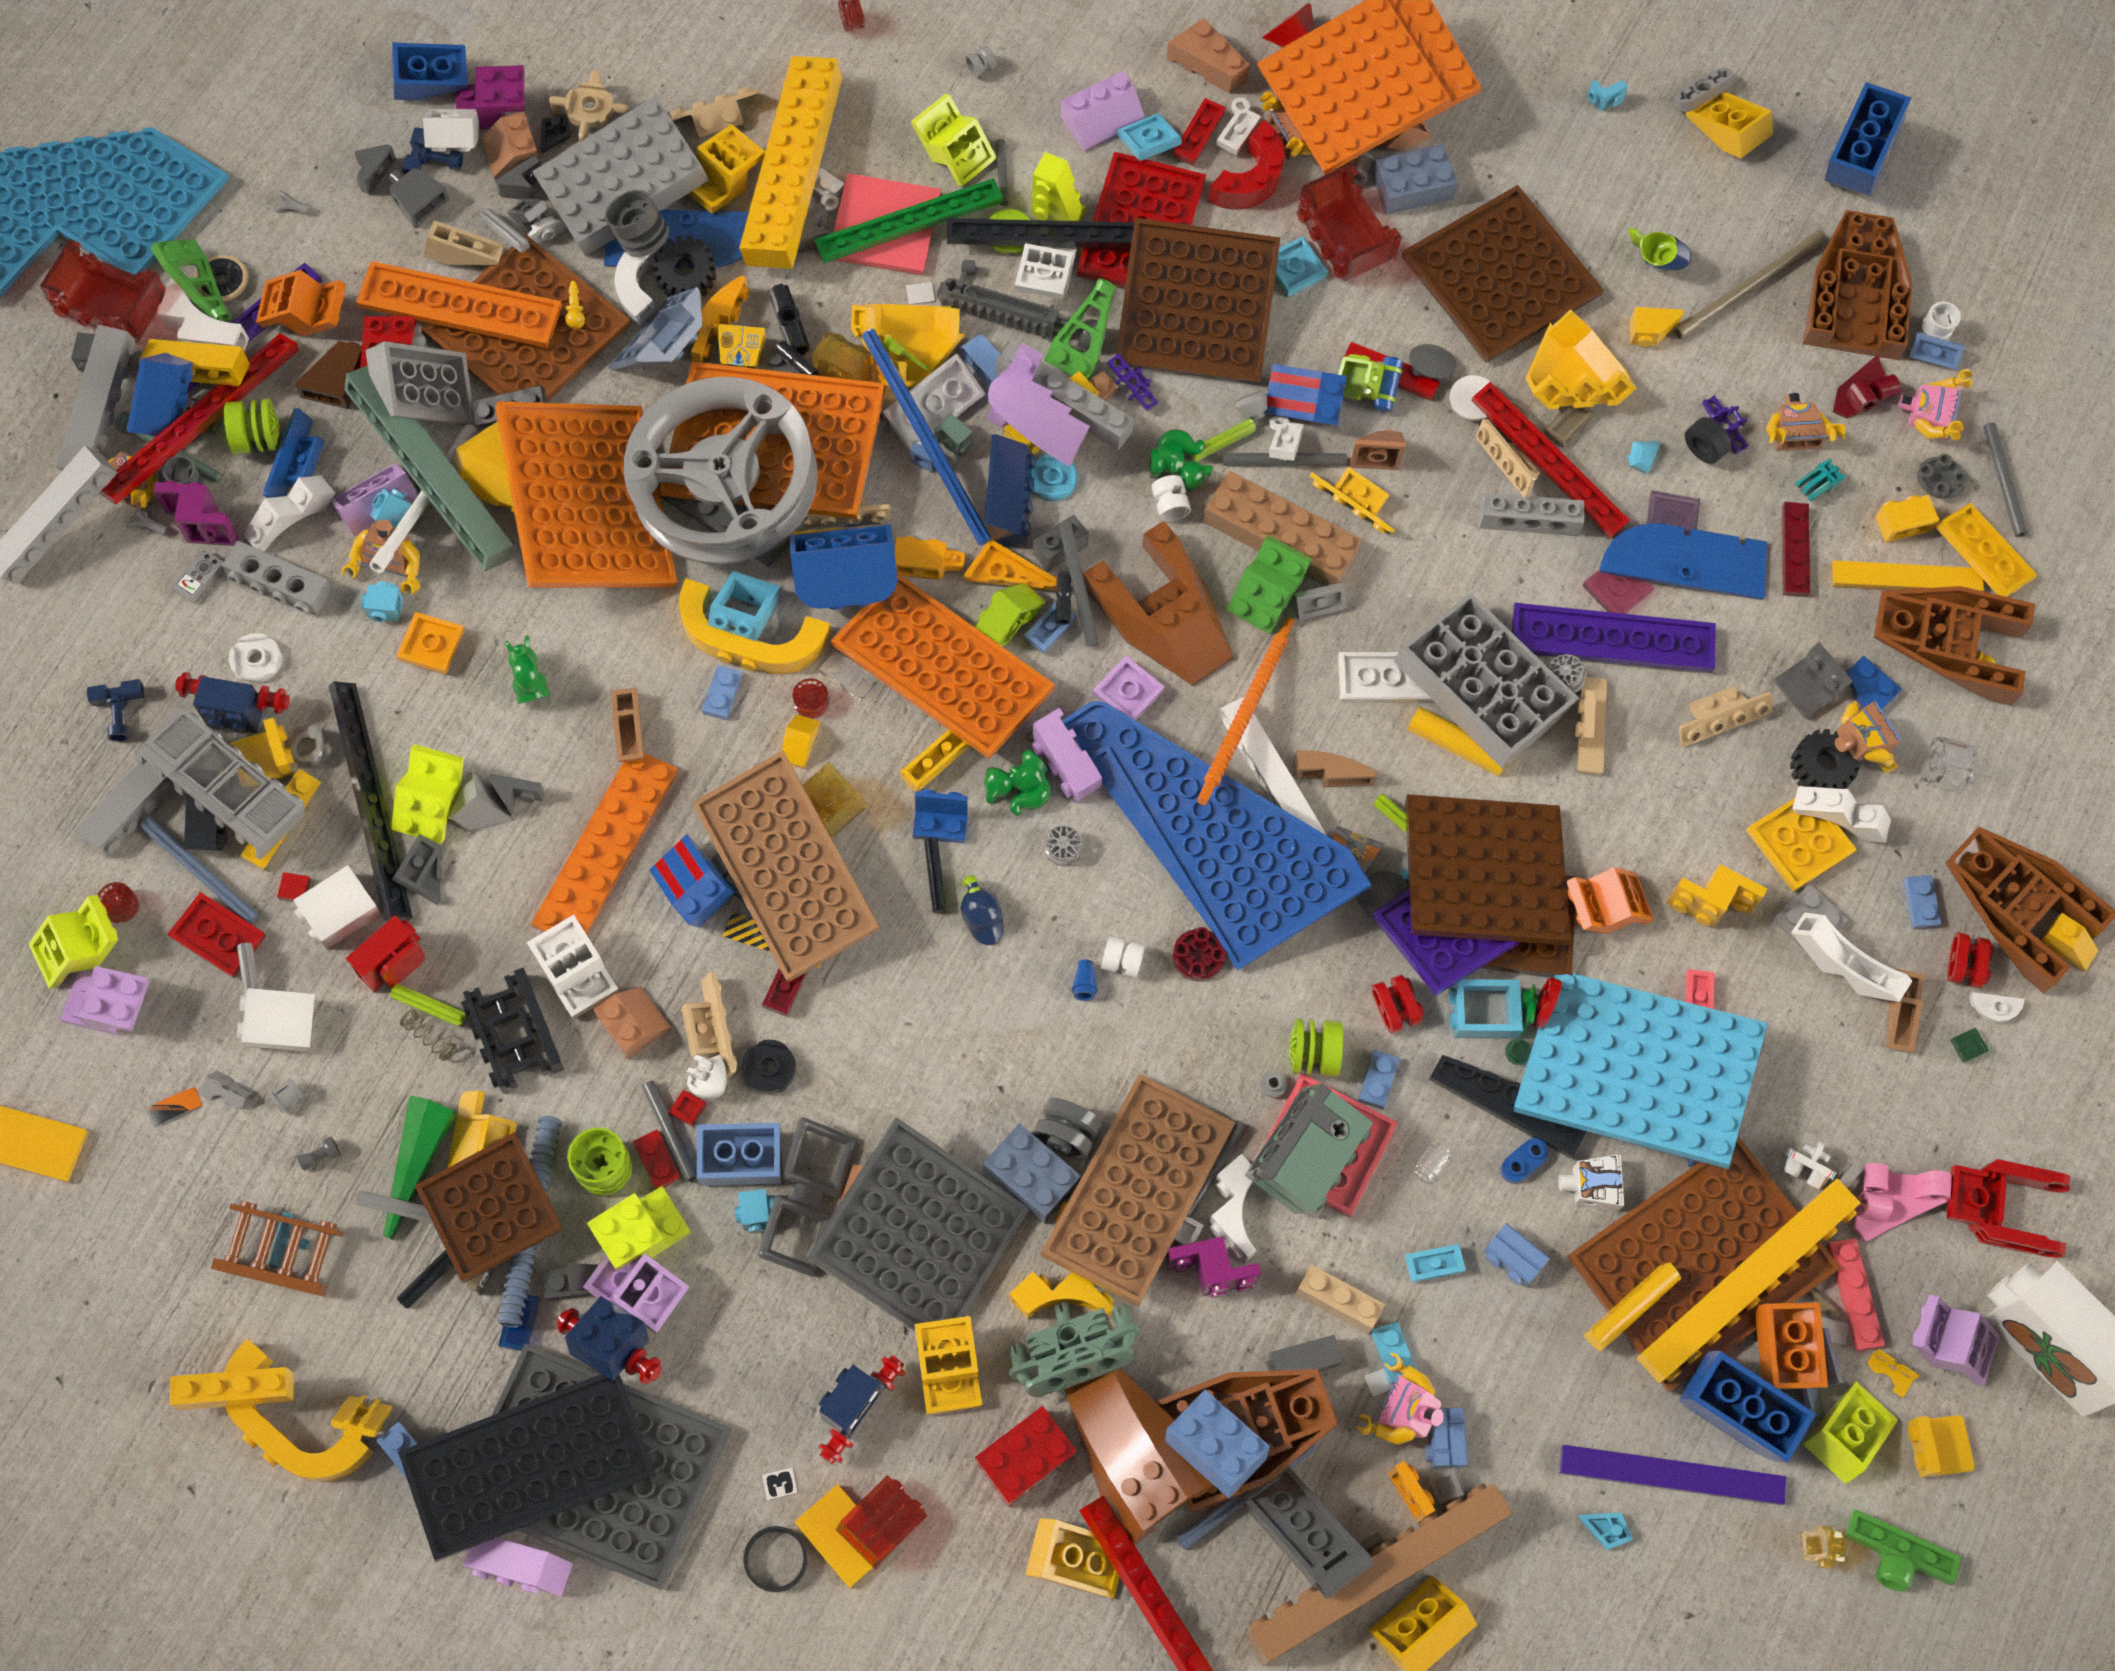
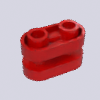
M1957 932L1951 944L1947 980L1960 984L1964 977H1966L1970 987L1981 989L1983 985H1987L1991 977V970L1988 969V964L1994 953V946L1991 945L1990 939L1977 937L1973 944L1970 943L1969 934ZM1968 953L1971 954L1969 967H1967Z
M1402 974L1390 979L1391 987L1387 988L1383 981L1371 985L1372 996L1390 1034L1402 1030V1021H1406L1412 1027L1422 1023V1017H1424L1421 1003L1416 1002L1412 994L1414 988L1411 980L1405 978ZM1392 997L1396 998L1401 1011H1397Z

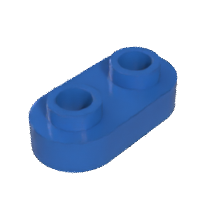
M1531 1138L1517 1148L1501 1164L1500 1172L1503 1179L1511 1184H1517L1526 1179L1548 1158L1549 1150L1546 1143L1538 1138ZM1531 1148H1537L1540 1154L1534 1155L1531 1152ZM1511 1165H1518L1520 1167V1171L1514 1172L1511 1168Z

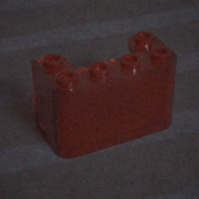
M1353 163L1303 185L1297 210L1299 221L1306 225L1311 239L1320 246L1322 256L1325 260H1329L1333 266L1335 276L1343 281H1348L1395 259L1402 238L1396 228L1390 230L1388 225L1384 227L1381 225L1361 195L1363 187L1361 184L1357 186L1354 176L1358 175V171Z
M69 239L40 284L45 299L53 308L52 311L61 318L69 317L74 319L84 327L89 325L97 329L98 325L127 331L135 339V343H138L157 313L158 306L162 303L165 295V287L158 273L146 269L144 273L138 271L134 275L99 261L94 253L90 252L89 255L83 253L80 250L82 245L77 241Z

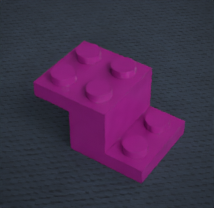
M524 65L475 67V84H468V89L456 91V109H476L479 119V130L490 129L500 118L505 117V112L525 111Z
M175 481L155 482V495L165 512L175 515L174 521L187 543L234 546L237 540L239 541V536L230 519L224 513L218 512L219 508L206 485L197 482L190 484H179Z
M1223 1237L1169 1248L1166 1257L1168 1270L1175 1269L1176 1272L1190 1270L1192 1268L1191 1265L1195 1264L1202 1296L1210 1295V1298L1222 1297L1226 1295V1291L1236 1289L1237 1292L1253 1289L1252 1285L1257 1283L1261 1274L1258 1263L1231 1269Z

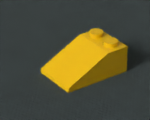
M1725 91L1696 109L1686 112V117L1721 150L1738 158L1744 157L1773 135L1771 110Z
M1039 1519L1026 1575L1114 1599L1120 1576L1092 1531L1054 1519Z

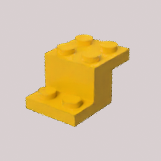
M729 125L697 147L696 158L709 181L691 191L688 195L713 214L747 190L748 170L764 159L765 151L734 125Z
M1719 864L1707 880L1704 888L1682 877L1666 903L1671 905L1672 909L1676 912L1686 913L1694 917L1699 924L1714 927L1726 912L1729 904L1739 912L1750 914L1764 897L1767 888Z
M970 1316L915 1324L927 1415L982 1407Z

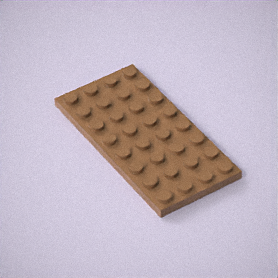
M783 750L692 802L788 982L881 929Z
M1139 1074L1044 1245L1040 1256L1139 1307L1227 1141L1235 1122Z

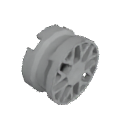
M1565 654L1554 658L1549 664L1548 668L1571 691L1576 693L1582 689L1586 676L1583 664L1579 658L1574 655Z
M1060 825L1051 829L1045 840V853L1049 861L1051 860L1055 865L1068 866L1070 863L1076 862L1081 852L1082 841L1080 834L1073 827L1067 825Z

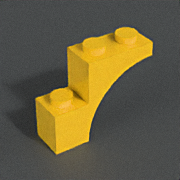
M1031 1272L1009 1294V1300L1027 1319L1036 1312L1057 1303L1061 1304V1302L1080 1305L1092 1311L1104 1308L1108 1317L1112 1315V1309L1114 1308L1112 1305L1114 1303L1113 1299L1105 1291L1100 1293L1093 1286V1283L1072 1272L1053 1291L1050 1289L1052 1284L1044 1275L1040 1274L1037 1276L1034 1272Z

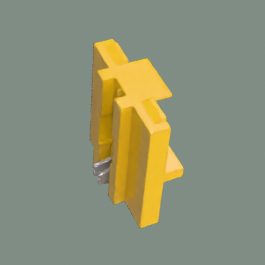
M349 1395L333 1417L331 1426L343 1430L344 1436L361 1440L362 1435L375 1437L378 1431L382 1432L384 1423L392 1412V1406L380 1403L381 1399L376 1398L373 1401L371 1397L369 1400V1397L366 1395H362L360 1398Z

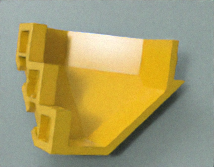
M881 303L852 305L851 330L855 337H860L864 344L863 351L870 364L877 367L880 373L878 375L879 380L888 386L889 384L862 338L866 330L873 328L881 342L887 336H890L905 347V350L930 368L927 371L902 354H895L884 345L907 387L917 385L940 367L966 334L959 332L960 309L951 308V306Z
M1572 310L1567 312L1554 325L1550 322L1526 376L1533 395L1549 410L1559 409L1560 406L1581 408L1594 407V404L1619 405L1637 389L1627 370L1587 322L1582 320Z
M497 421L457 447L452 463L460 477L468 482L474 495L478 496L482 501L496 506H505L512 509L511 512H514Z

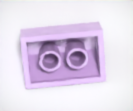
M1123 71L1061 100V118L1084 152L1117 137L1118 129L1145 118L1136 90Z
M396 463L336 495L330 501L353 536L359 535L363 530L369 529L372 523L377 522L370 514L374 508L372 506L373 500L378 493L382 492L383 488L392 491L393 488L407 494L406 499L411 504L417 498L418 493L408 475Z

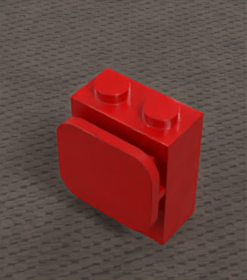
M393 916L345 959L355 974L374 993L384 983L390 988L400 984L422 964L425 955L418 943L421 938L415 932V928L406 919L401 922L396 916Z

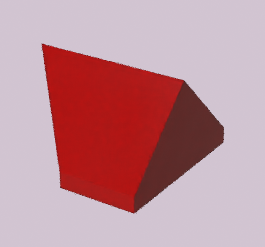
M1305 4L1262 38L1285 47L1313 31L1315 27L1311 4Z

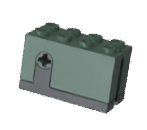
M1323 1083L1304 1087L1275 1128L1245 1176L1294 1214H1303L1304 1211L1307 1213L1319 1211L1327 1201L1325 1196L1330 1188L1333 1189L1341 1179L1340 1173L1343 1168L1354 1160L1356 1156L1354 1151L1357 1146L1364 1143L1370 1134L1368 1129L1373 1122Z

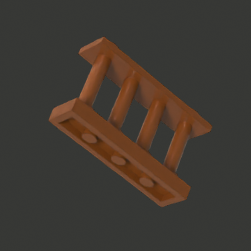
M242 1200L240 1205L230 1204L229 1209L241 1213L228 1255H224L223 1260L214 1258L211 1269L325 1297L328 1286L320 1284L321 1278L318 1277L331 1235L343 1237L344 1232L336 1229L337 1224L321 1220L320 1224L317 1225L256 1210L258 1204ZM251 1215L266 1218L267 1221L254 1262L251 1261L249 1267L240 1264L241 1259L239 1255ZM278 1222L294 1225L281 1268L277 1269V1273L266 1271L268 1265H265ZM306 1228L319 1231L320 1234L308 1275H304L302 1280L293 1277L294 1272L292 1269L304 1229Z

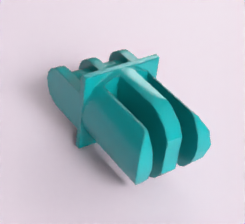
M1831 458L1823 463H1819L1815 470L1795 482L1798 488L1804 486L1801 492L1805 496L1810 494L1808 497L1810 502L1826 491L1829 493L1832 488L1840 484L1847 477L1838 471L1840 469L1838 466L1834 467L1831 463L1833 461Z

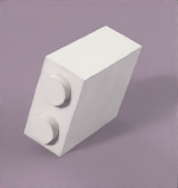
M348 865L293 900L298 907L294 912L301 923H309L312 929L308 933L316 945L322 942L326 949H329L381 915L379 909Z
M248 988L246 996H240L239 1011L244 1012L243 1022H238L236 1038L241 1039V1046L307 1052L310 1048L315 994Z

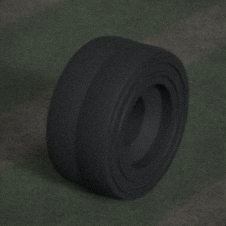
M1702 417L1698 419L1685 432V441L1688 448L1698 459L1705 463L1714 464L1718 462L1731 448V441L1727 432L1718 422L1711 418Z

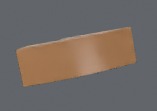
M637 688L611 690L617 761L625 762L644 759L642 723Z
M1297 750L1294 759L1296 779L1322 778V787L1373 786L1377 777V771L1333 753Z
M1894 969L1907 974L1912 983L1900 1002L1889 1000L1886 1048L1914 1053L1923 1006L1921 996L1925 974Z

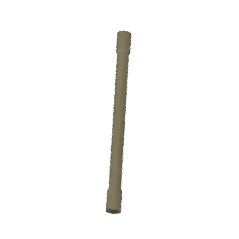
M1822 230L1815 231L1802 240L1800 244L1694 316L1685 319L1673 328L1675 336L1682 340L1697 330L1700 325L1797 259L1827 241L1825 233Z

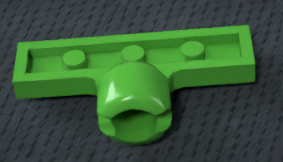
M1854 1509L1851 1512L1844 1538L1869 1548L1880 1555L1881 1560L1876 1578L1882 1586L1894 1591H1905L1911 1586L1915 1571L1922 1572L1950 1586L1955 1583L1962 1557L1859 1510Z

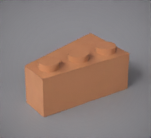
M1205 18L1168 42L1167 60L1171 62L1176 61L1184 65L1185 70L1191 73L1195 71L1204 76V80L1229 94L1248 80L1250 64Z

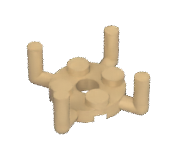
M598 70L591 72L589 82L579 84V87L575 90L571 89L566 97L551 96L549 99L552 116L561 115L560 107H565L570 122L573 125L580 126L578 133L580 142L588 137L590 128L605 127L613 113H619L623 116L630 111L629 106L626 104L613 103L611 94L602 85L601 75ZM587 102L595 103V106L592 108L583 107Z

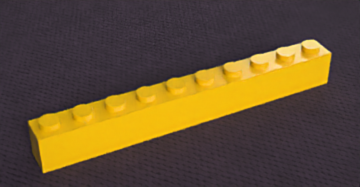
M1837 1178L1636 1359L1658 1383L1665 1379L1671 1382L1682 1372L1679 1366L1685 1361L1691 1364L1702 1354L1699 1348L1705 1343L1710 1347L1722 1336L1718 1332L1725 1325L1730 1329L1741 1319L1738 1315L1740 1311L1744 1308L1750 1311L1761 1301L1758 1297L1760 1293L1764 1290L1770 1293L1780 1284L1777 1278L1781 1274L1785 1273L1788 1276L1800 1265L1796 1261L1801 1256L1810 1257L1819 1248L1816 1243L1821 1238L1825 1241L1830 1239L1838 1231L1835 1226L1841 1220L1844 1224L1850 1221L1857 1214L1854 1209L1860 1204V1201Z

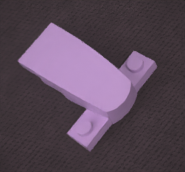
M1022 342L1016 351L1011 365L996 377L990 385L988 400L992 407L987 420L1003 429L1006 425L1010 424L1040 449L1065 465L1070 466L1090 426L1069 415L1072 408L1051 398L1053 391L1032 381L1044 354Z

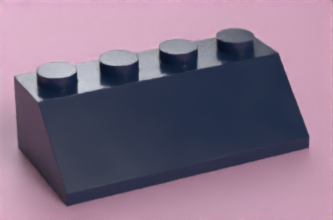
M992 434L984 526L993 541L1003 547L1026 546L1027 536L1031 535V525L1028 520L1029 514H1032L1033 511L1030 495L1035 487L1032 469L1036 468V456L1031 453L1027 444L998 434Z

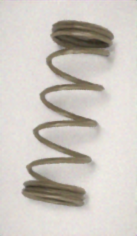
M415 1009L407 1011L401 1018L400 1025L408 1031L414 1029V1037H423L424 1046L432 1044V1053H439V1059L442 1061L450 1058L455 1052L457 1045L451 1043L452 1040H450L440 1051L434 1052V1044L441 1038L443 1033H440L433 1042L425 1044L424 1039L433 1029L434 1025H431L425 1034L416 1036V1029L423 1023L425 1017L415 1027L407 1029L406 1026L410 1025L418 1015V1011Z

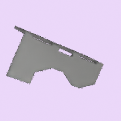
M216 1070L206 1077L201 1096L211 1101L213 1096L220 1095L226 1098L230 1106L240 1108L243 1107L245 1099L256 1091L241 1083L233 1082L232 1078ZM225 1085V1086L229 1087L230 1089L227 1090V1089L223 1088V1086Z

